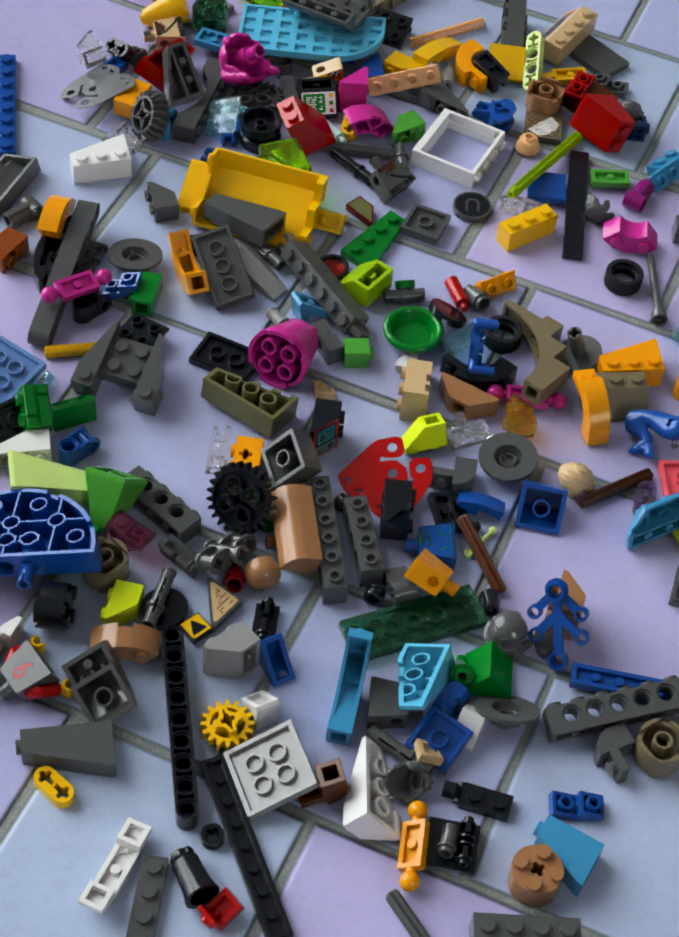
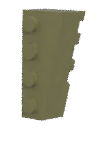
M217 367L203 378L201 391L202 398L268 438L274 436L295 417L299 399L293 395L290 398L281 395V391L274 388L272 391L262 388L261 384L255 381H243L241 376Z

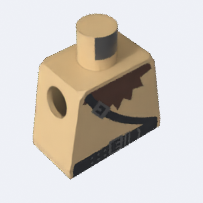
M181 16L153 21V31H143L144 42H155L156 50L164 48L165 45L179 38L186 42Z

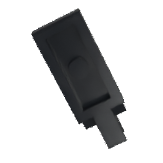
M446 780L441 794L442 797L452 799L459 809L502 822L508 821L514 796L461 781L455 783Z

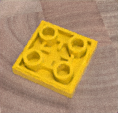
M490 43L489 52L510 73L507 82L522 83L526 47Z

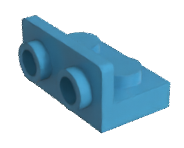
M202 27L194 38V45L219 53L223 38L230 35Z

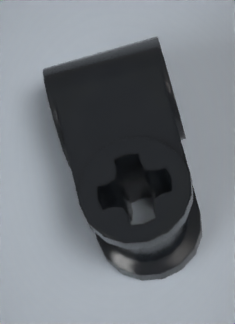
M100 290L75 298L73 300L74 321L79 324L89 323L92 319L108 311L112 304V299L108 296H103Z

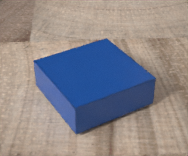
M115 56L103 63L117 66L120 69L119 73L128 69V63Z

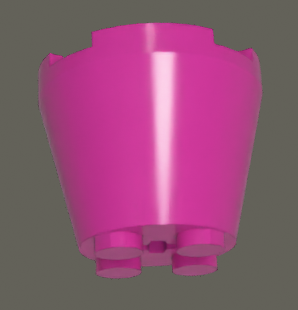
M294 318L263 329L253 337L249 344V362L253 363L255 369L260 374L259 378L264 383L278 389H287L288 387L295 386L307 375L318 349V331L314 326H310L305 321Z

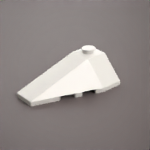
M366 735L361 739L349 783V791L344 801L343 827L359 839L397 841L401 839L400 817L398 811L393 810L391 799L394 797L385 786V777L388 770L382 748Z

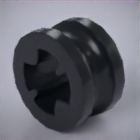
M368 584L363 594V599L370 605L379 606L383 603L386 590L378 584Z
M210 823L203 827L201 830V843L204 848L217 850L222 847L224 843V830L220 825ZM208 834H217V840L215 838L208 840Z

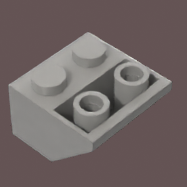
M243 620L237 624H231L223 633L209 638L203 645V672L206 675L242 678L259 666L261 639Z

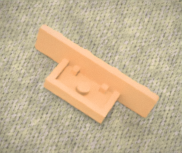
M438 64L370 77L368 78V89L370 96L401 92L406 89H416L421 86L440 83L441 75Z

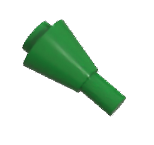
M458 655L456 663L450 672V679L467 686L474 679V671L467 664L465 656Z

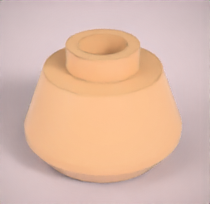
M531 132L522 134L515 143V149L520 155L525 157H532L538 154L540 151L538 137Z

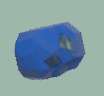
M454 680L445 686L433 705L449 716L459 715L462 708L469 703L471 693L467 687Z

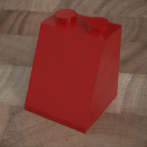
M585 93L569 122L571 127L580 132L601 150L619 153L636 124L614 95Z
M291 96L276 104L302 158L336 142L324 114L295 96Z

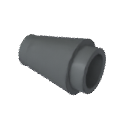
M467 285L464 288L469 302L475 310L484 311L490 306L491 299L489 294L472 285Z

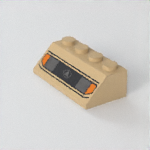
M584 6L564 13L542 34L545 38L544 59L558 66L594 31L598 13Z

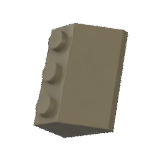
M644 372L596 373L597 377L603 378L610 405V421H625L630 410H648V385ZM578 391L579 399H580V403H581V407H582V412H583L582 400H581L580 393H579V391Z

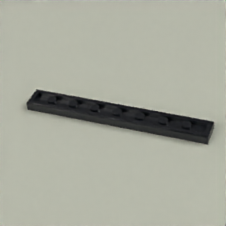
M570 151L562 258L582 261L584 244L585 202L589 153Z
M224 755L200 761L202 774L264 937H293L294 934Z

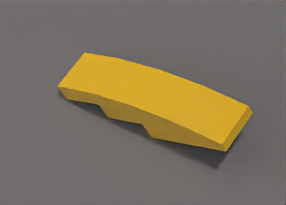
M451 37L439 38L413 52L412 59L426 66L430 63L446 62L457 53V50L463 43Z

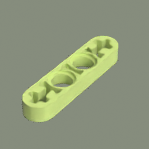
M539 31L531 32L526 40L523 88L526 92L531 80H540L542 77L545 38ZM538 52L535 58H531L532 54ZM537 67L536 71L530 74L531 69Z

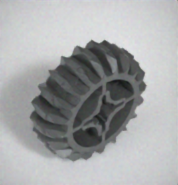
M145 90L144 93L141 92L140 96L136 98V103H133L134 107L131 110L132 116L130 117L132 119L130 126H132L131 130L134 133V137L144 142L160 140L161 136H164V130H167L168 118L171 115L169 114V100H166V96L159 93V91Z

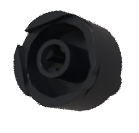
M41 580L37 588L42 589L39 596L35 595L33 622H37L35 628L57 631L68 630L70 623L74 624L76 618V609L72 608L73 600L77 598L78 587L73 586L71 583Z

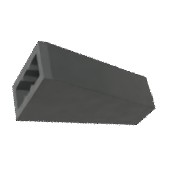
M217 193L210 199H207L203 206L204 219L218 226L229 223L234 234L260 247H263L285 229L286 212Z
M112 720L20 729V740H15L16 755L22 756L23 765L36 767L50 766L56 770L110 778L117 777Z

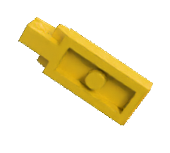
M585 67L558 68L542 73V77L554 78L561 83L560 86L569 85L578 70L585 73L587 71Z

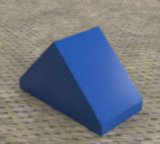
M282 633L261 640L259 664L272 687L295 679Z

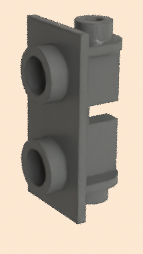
M171 534L166 541L162 539L157 545L160 553L191 578L195 579L199 572L194 566V560L198 553L174 534Z

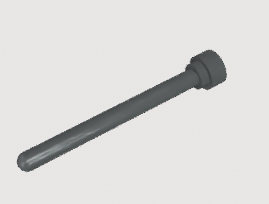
M650 253L646 256L654 307L651 312V322L656 326H662L667 323L668 317L666 310L661 305L654 255Z

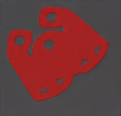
M390 437L375 441L338 474V479L343 489L351 497L366 495L371 511L379 518L381 516V508L376 505H381L385 479H408L406 467L398 461L388 460L381 462L379 460L380 457H401L405 451L402 438ZM389 444H396L397 450L395 452L388 451L387 447ZM414 458L409 463L411 478H413L412 489H416L414 507L432 482V462L429 458ZM423 464L426 467L425 471L418 473L416 471L417 465ZM395 469L398 472L397 476L390 478L388 476L389 470ZM345 477L351 478L350 484L347 483ZM361 488L362 494L359 491H355V489Z

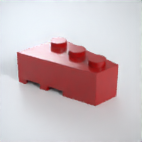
M179 38L165 45L164 48L155 50L151 55L142 57L133 71L164 93L162 52L168 45L184 40ZM185 42L191 56L195 48Z

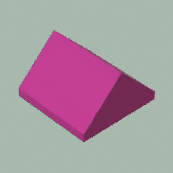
M365 66L339 81L338 112L343 113L342 110L351 105L366 104L368 67Z

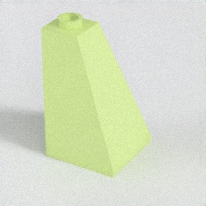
M7 451L11 490H48L50 494L57 496L62 494L71 498L81 507L89 506L85 471L17 451Z

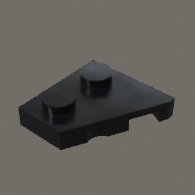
M429 492L427 500L435 525L455 523V533H462L457 519L461 515L468 514V512L456 505L457 499L451 492ZM472 521L477 532H479L481 528L480 523Z

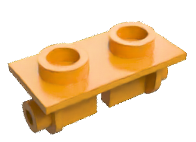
M515 270L503 272L484 281H478L474 287L489 294L490 298L516 289Z

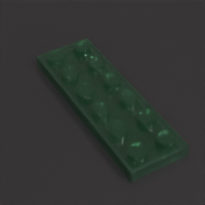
M470 584L461 586L453 598L445 592H439L436 596L429 595L340 620L339 628L345 642L349 627L355 629L362 628L366 631L374 632L370 660L402 651L405 643L428 644L485 627L488 619Z

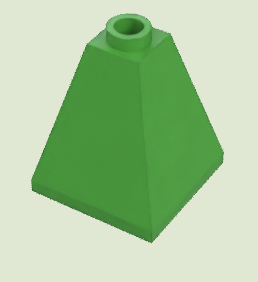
M86 466L85 473L91 521L93 524L101 527V532L109 533L110 529L118 527L147 485L148 480L112 468Z

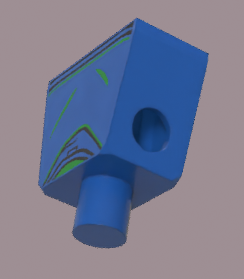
M455 523L419 527L417 539H404V553H417L418 556L426 548L454 571L457 561Z

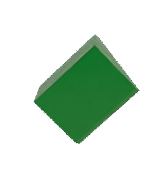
M85 394L50 404L55 432L97 420L96 400L93 395Z
M493 641L466 653V662L474 671L473 681L465 686L470 693L511 699L513 660Z

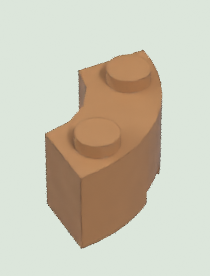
M118 622L92 628L90 648L103 640H108L118 660L144 664L159 656L160 631L155 628L138 623H133V627L118 626Z

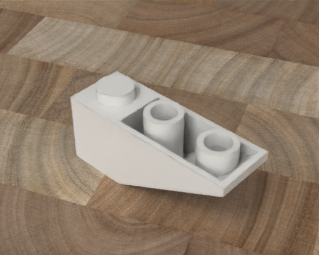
M49 429L26 430L0 443V468L9 467L8 450L52 461Z

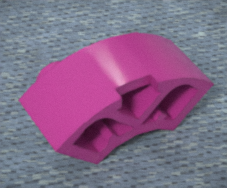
M369 104L351 105L342 110L356 137L362 134H373L380 139L394 130L386 114L377 106Z
M620 215L604 222L602 239L612 248L620 251L645 254L657 250L658 233L648 221L641 223L631 222Z

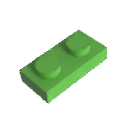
M590 170L589 176L592 188L629 189L630 179L628 170Z

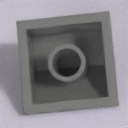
M291 428L260 450L269 478L272 479V487L306 482L307 477H314L323 471L310 433L307 431Z

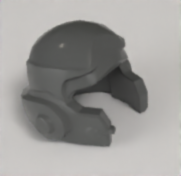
M518 611L500 612L485 625V643L493 641L510 658L520 657L533 644L529 639L524 640L528 635V626Z

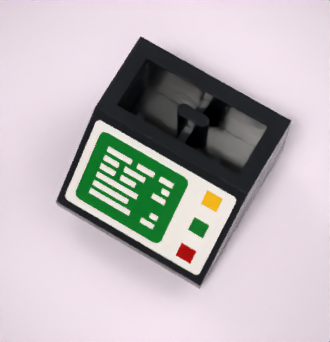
M334 77L297 79L296 88L301 101L324 114L326 119H338L337 91Z

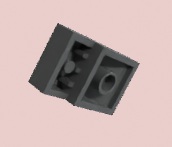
M108 640L99 642L61 666L72 685L70 689L89 722L114 721L138 706L127 676Z

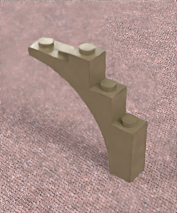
M509 299L504 303L502 315L515 318L522 325V337L528 343L535 361V369L525 379L520 396L539 406L567 382L570 367L562 363L567 346L559 342L564 325L549 316L542 319Z

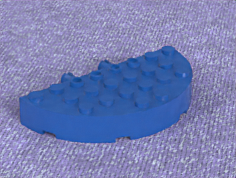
M14 489L0 492V577L19 576L16 586L21 590H25V587L29 590L32 587L34 575L102 571L103 553L91 518L77 502L65 495H53L48 490Z

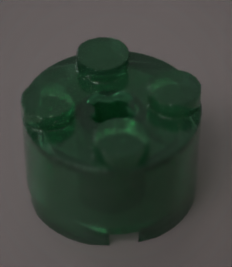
M196 1L192 6V28L196 29L197 33L202 27L225 33L228 28V7L226 1Z

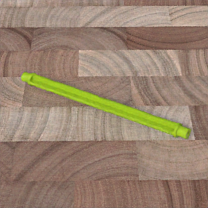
M578 131L571 134L513 184L506 193L507 197L513 199L521 194L577 145L584 136Z

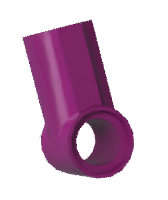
M647 178L640 180L633 190L629 189L622 205L640 213L645 207L647 199L654 192L655 186L652 181Z

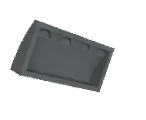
M7 153L0 157L1 218L3 217L2 213L10 209L41 171L36 157Z

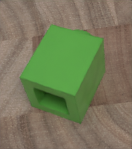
M344 338V368H369L370 359L374 358V348L370 347L369 338Z

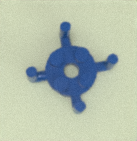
M474 318L472 321L468 370L472 374L494 376L495 367H488L492 364L482 363V355H479V353H483L484 341L480 337L484 338L485 329L499 330V322L495 319Z

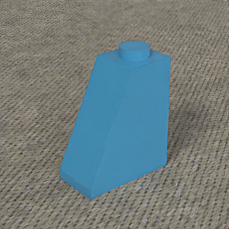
M548 815L545 822L539 821L533 835L537 836L534 845L546 844L559 856L564 867L562 881L578 897L605 844Z

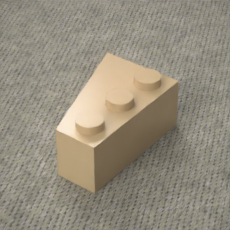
M408 358L407 366H402L400 379L405 380L400 382L398 395H402V398L397 399L396 411H400L399 420L415 422L418 417L426 415L433 362Z

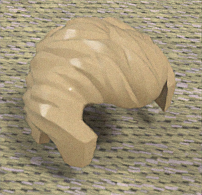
M570 462L560 466L558 472L559 483L563 488H567L570 491L567 496L577 497L582 491L588 493L595 490L593 473L587 466L579 462Z

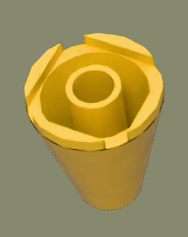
M156 0L141 10L142 14L139 15L142 24L147 25L148 28L153 27V21L176 16H181L182 23L191 22V18L187 19V15L190 13L185 0Z

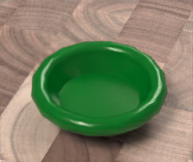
M405 306L393 310L385 318L383 324L384 336L388 342L395 348L408 353H425L435 349L442 342L445 333L441 320H438L428 309L417 306Z

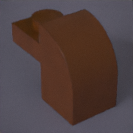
M340 758L315 765L317 771L316 778L320 787L298 797L302 809L327 801L328 805L333 804L348 793L349 787Z

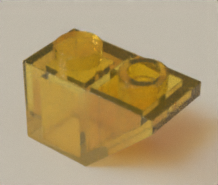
M511 394L509 403H506L505 407L506 417H503V429L526 438L534 437L537 421L533 407L516 394Z

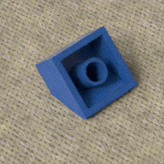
M524 479L514 526L559 535L568 489Z

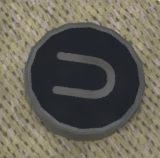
M464 192L454 199L453 212L465 222L479 223L490 216L491 202L480 193Z

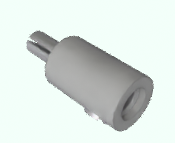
M448 62L447 66L442 70L440 83L452 90L455 69L452 68L453 64Z

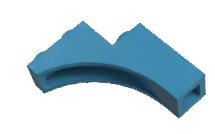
M349 627L338 685L327 726L326 741L350 746L362 698L374 632H369L362 628L355 629Z

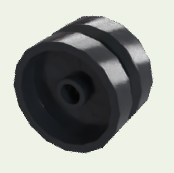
M254 106L242 113L240 117V144L244 149L257 154H266L276 150L281 143V115L276 110L265 106Z

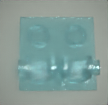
M241 96L210 101L205 136L236 132L238 116L247 110L246 106L241 103Z

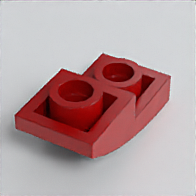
M578 70L574 79H571L564 94L582 100L585 93H588L594 83L595 76Z

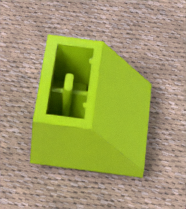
M378 259L357 266L340 283L356 302L367 308L383 294V290H388L392 286L394 269Z

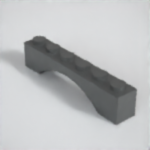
M208 57L203 66V84L206 92L195 105L178 113L172 124V139L194 144L197 137L201 136L202 128L207 125L208 116L213 113L214 104L218 103L221 91L224 92L226 83L220 78L221 68L219 59Z

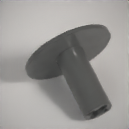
M579 327L570 328L567 331L568 339L563 342L567 349L562 363L570 367L569 372L592 369L597 365L599 356L602 355L601 344L591 336L582 335V330Z

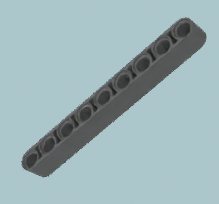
M78 200L45 287H53L54 281L78 274L99 216V203ZM59 296L55 302L50 304L45 303L42 298L40 299L29 328L28 344L44 347L52 345L67 301L62 302Z

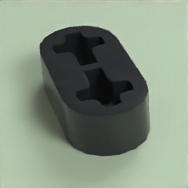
M113 37L106 43V51L123 61H129L134 54V48L120 39Z

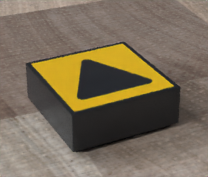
M199 612L179 624L183 634L193 645L213 633V628Z

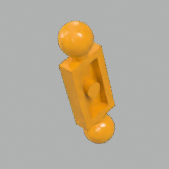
M419 800L411 802L408 806L407 812L411 820L402 822L397 869L402 873L399 878L400 887L406 892H414L418 889L420 878L416 871H423L426 866L430 823L426 819L428 808L424 802Z

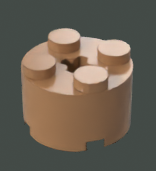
M541 77L540 80L536 81L535 79L531 80L528 85L525 101L526 112L557 115L561 111L565 92L564 87L562 88L560 86L561 83L551 77Z
M546 844L529 845L520 849L513 857L508 873L507 885L511 895L520 903L530 904V907L548 905L554 900L564 877L563 863L559 856Z

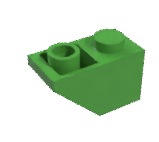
M415 110L398 115L392 135L391 147L393 149L398 141L407 144L421 139L425 134L426 122Z

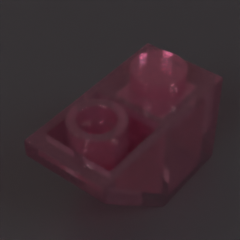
M122 510L117 512L105 524L106 539H111V537L119 539L125 544L128 552L141 551L156 537L154 531Z

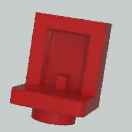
M225 887L206 906L200 904L197 909L202 914L200 916L201 921L209 929L213 927L222 931L245 907L233 892Z

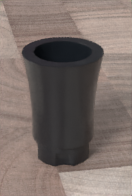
M185 846L175 850L170 855L172 871L177 878L187 908L195 909L200 904L206 905L218 895L220 891L219 886L211 878L192 847Z

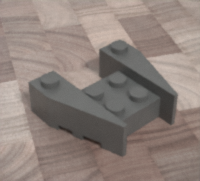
M115 321L78 362L70 380L74 392L96 396L102 380L135 389L131 398L134 410L155 416L163 398L162 388L165 360L163 335L159 333L154 346L121 337L123 333L120 323Z

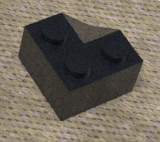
M385 479L381 498L379 539L404 541V539H407L408 533H412L413 519H409V512H413L416 501V489H412V481Z

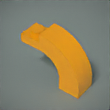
M471 39L457 50L454 66L455 78L462 87L469 85L479 94L486 92L488 77L474 67L472 60L473 57L482 53L485 48L474 39Z
M51 195L43 207L37 230L40 235L61 239L65 222L68 217L73 215L76 200Z
M184 229L167 233L172 265L183 291L188 295L210 291L206 270H201L196 262L189 230Z
M594 368L573 371L572 378L582 400L583 421L581 433L586 445L606 444L610 434V405L603 378L597 377Z

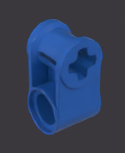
M85 427L77 428L72 434L59 442V462L69 467L75 466L84 458L97 451L101 443L100 439L91 436Z

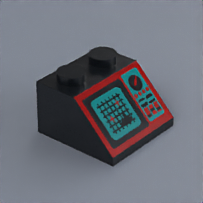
M316 398L310 436L318 457L337 447L338 438L343 436L344 425L340 424H344L345 411H341V401Z

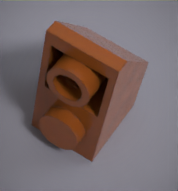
M9 226L0 233V272L3 274L29 251L28 236Z

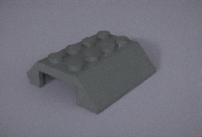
M282 0V4L290 10L354 33L371 15L376 0Z

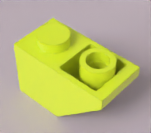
M439 412L420 416L401 437L405 449L404 453L416 454L419 451L438 449L441 446L447 445L446 423Z
M116 579L114 587L109 588L107 594L108 604L107 607H102L100 621H103V624L118 622V626H121L138 618L141 611V603L145 597L144 585Z

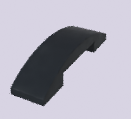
M42 236L35 248L33 258L36 287L40 294L48 281V271L45 265L48 252H54L58 248L57 246L61 239Z

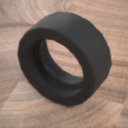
M628 259L614 260L607 266L604 284L614 294L620 296L633 295L640 290L644 277L643 269L640 265ZM623 273L629 275L634 281H621L614 277V274Z
M497 315L489 318L498 320L499 330H506L514 337L511 339H500L491 333L494 330L485 329L484 338H482L484 345L489 350L500 354L516 351L522 340V325L515 318L506 315Z

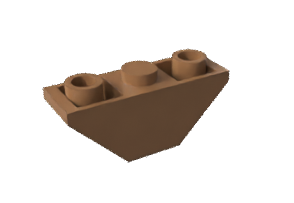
M445 372L441 374L439 390L447 411L465 420L495 416L499 398Z

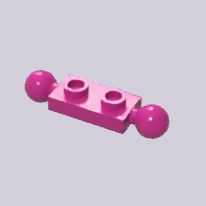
M90 269L54 281L53 287H45L41 291V298L45 303L50 304L55 302L58 296L62 302H66L99 291L100 285H107L111 282L112 274L108 269H100L94 276Z
M494 384L487 390V393L499 398V400L505 398L506 405L548 410V406L551 404L554 409L559 410L567 404V398L564 394L555 393L539 406H536L520 396L523 386L507 384L505 390H503L500 385Z

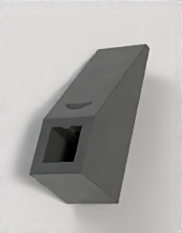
M435 83L426 85L420 90L418 105L439 115L446 108L468 117L469 111L447 86Z

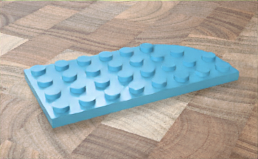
M244 3L239 32L245 33L251 39L258 41L265 50L264 56L328 61L340 57L341 62H349L372 54L382 45L385 36L386 18L369 16L354 33L309 16L299 14L286 7Z

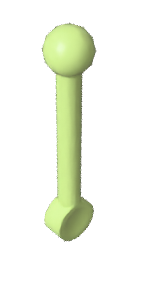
M491 526L488 530L489 532L481 538L482 542L486 541L491 535H495L497 528ZM471 548L464 550L463 556L465 558L472 557L473 552Z

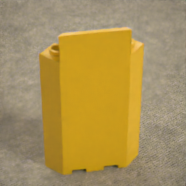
M216 147L212 153H209L207 162L196 159L191 160L178 199L179 211L190 213L192 217L191 225L210 230L220 226L204 219L203 206L205 201L216 193L286 212L285 229L267 243L269 246L278 248L279 242L287 244L288 242L284 238L285 232L294 234L299 241H304L310 245L313 227H316L320 215V205L326 196L329 176Z

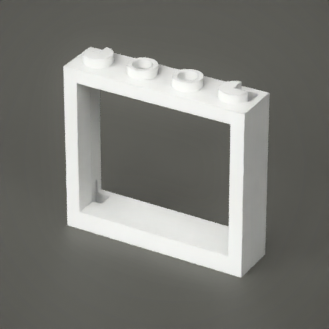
M445 108L412 149L410 164L472 189L476 182H480L483 172L488 171L491 161L496 160L498 152L504 149L506 144L504 142L505 131ZM447 128L491 145L472 171L428 154Z

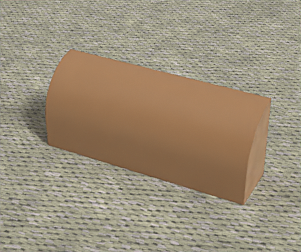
M301 484L283 485L271 492L272 496L278 497V499L272 501V504L276 505L277 509L271 511L275 515L273 517L279 568L280 570L315 573L323 557L311 486Z

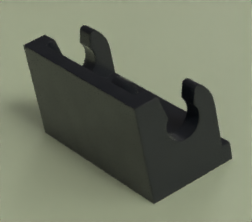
M488 50L473 57L472 64L474 67L488 77L487 88L492 94L498 91L500 84L503 87L506 85L510 73Z

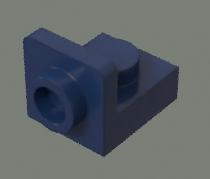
M642 116L641 122H636L626 140L644 142L645 134H649L650 129L646 116Z

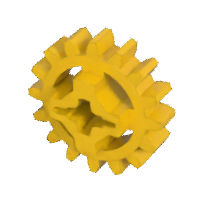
M226 699L225 705H221L219 701H216V708L207 707V713L202 714L200 730L202 731V738L208 739L207 745L209 747L216 744V751H219L221 747H225L227 751L230 747H235L247 741L248 738H253L255 721H253V714L247 713L246 705L239 708V701L230 705L229 700Z

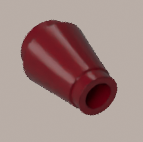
M234 562L227 569L223 578V585L229 592H240L246 585L242 566H238Z

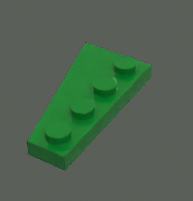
M390 210L342 248L340 256L356 266L377 259L381 261L383 254L388 251L392 241H395L400 234V226L405 219Z

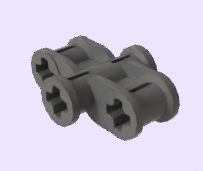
M233 531L224 536L219 543L214 540H207L202 546V551L196 555L194 566L197 571H210L216 575L230 568L233 562L238 566H244L249 561L250 554L256 549V538L252 534L241 535L239 532Z

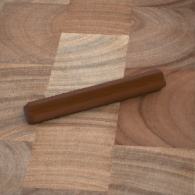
M650 468L643 469L579 496L577 504L582 509L651 481L654 474Z
M461 515L457 519V523L490 587L497 590L500 594L504 593L506 586L469 515Z

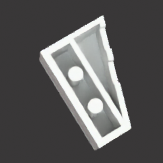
M124 134L70 153V167L74 184L131 177V156Z

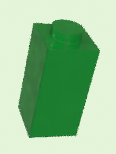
M142 271V278L137 290L134 293H130L128 303L131 305L132 314L137 313L141 316L152 318L163 289L162 274Z

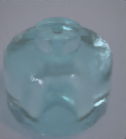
M44 370L32 384H47L49 389L55 384V378L50 371Z

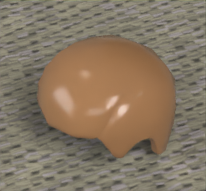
M259 556L251 559L243 570L248 584L253 589L260 591L272 588L281 578L279 565L275 563L271 556Z

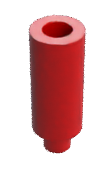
M456 276L448 277L444 284L456 308L461 309L462 312L468 311L469 299L459 279Z

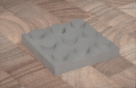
M291 719L223 752L247 817L251 821L320 787Z

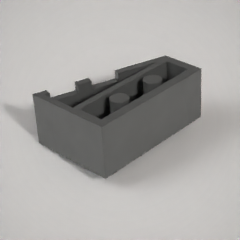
M185 41L168 45L162 52L164 95L166 100H169L168 106L175 108L197 101L205 93Z

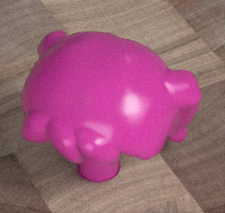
M235 32L223 38L219 51V65L221 68L220 78L224 83L229 85H251L261 82L266 77L279 74L280 70L276 66H271L269 60L264 59L265 50L258 41L251 39L249 35Z

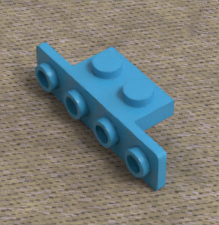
M676 150L665 152L664 156L653 160V163L646 167L647 173L651 174L649 175V180L655 186L653 193L659 192L679 178V152H676Z

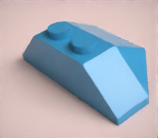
M679 492L670 496H663L658 501L644 504L639 509H636L627 533L626 547L628 550L679 530Z

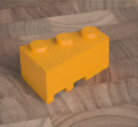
M655 338L600 355L595 372H644L648 386H660L665 366Z

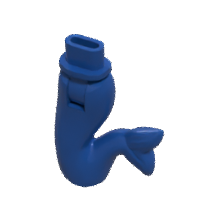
M635 409L630 410L625 418L626 431L640 440L628 449L630 454H644L649 459L654 458L652 437L648 428L667 440H679V416L655 410Z

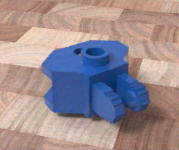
M507 98L498 101L492 100L491 103L479 101L476 108L472 111V115L474 118L484 121L485 124L503 130L507 134L514 123L513 115L517 108L513 100Z

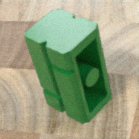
M22 385L18 393H15L16 406H20L21 414H18L19 427H23V432L38 429H49L50 432L54 424L48 385Z

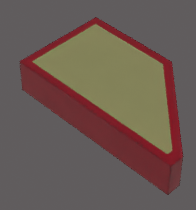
M361 196L346 204V210L368 227L373 225L372 204Z

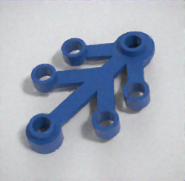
M560 578L549 580L545 585V595L527 609V614L531 619H538L543 614V609L552 602V612L538 626H534L529 630L528 638L532 642L540 641L544 633L553 625L554 652L549 655L547 662L549 667L555 671L563 670L569 662L568 655L564 652L563 627L574 637L576 644L580 646L587 644L590 640L589 632L584 629L580 630L563 612L562 603L573 613L574 619L578 622L586 621L589 618L590 612L588 608L579 606L568 595L569 587ZM554 586H558L561 589V593H557L554 590ZM532 608H536L538 610V615L532 612ZM578 611L584 612L585 618L580 617ZM533 631L539 633L538 638L533 635ZM579 634H583L586 640H580ZM557 655L561 656L562 659H563V662H559V661L557 660L556 656H557Z

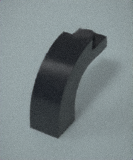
M446 353L442 357L440 372H445L487 392L491 385L498 384L505 390L507 384L515 382L518 367L505 358L500 357L492 365L488 366L495 367L494 376L472 374L468 370V365Z

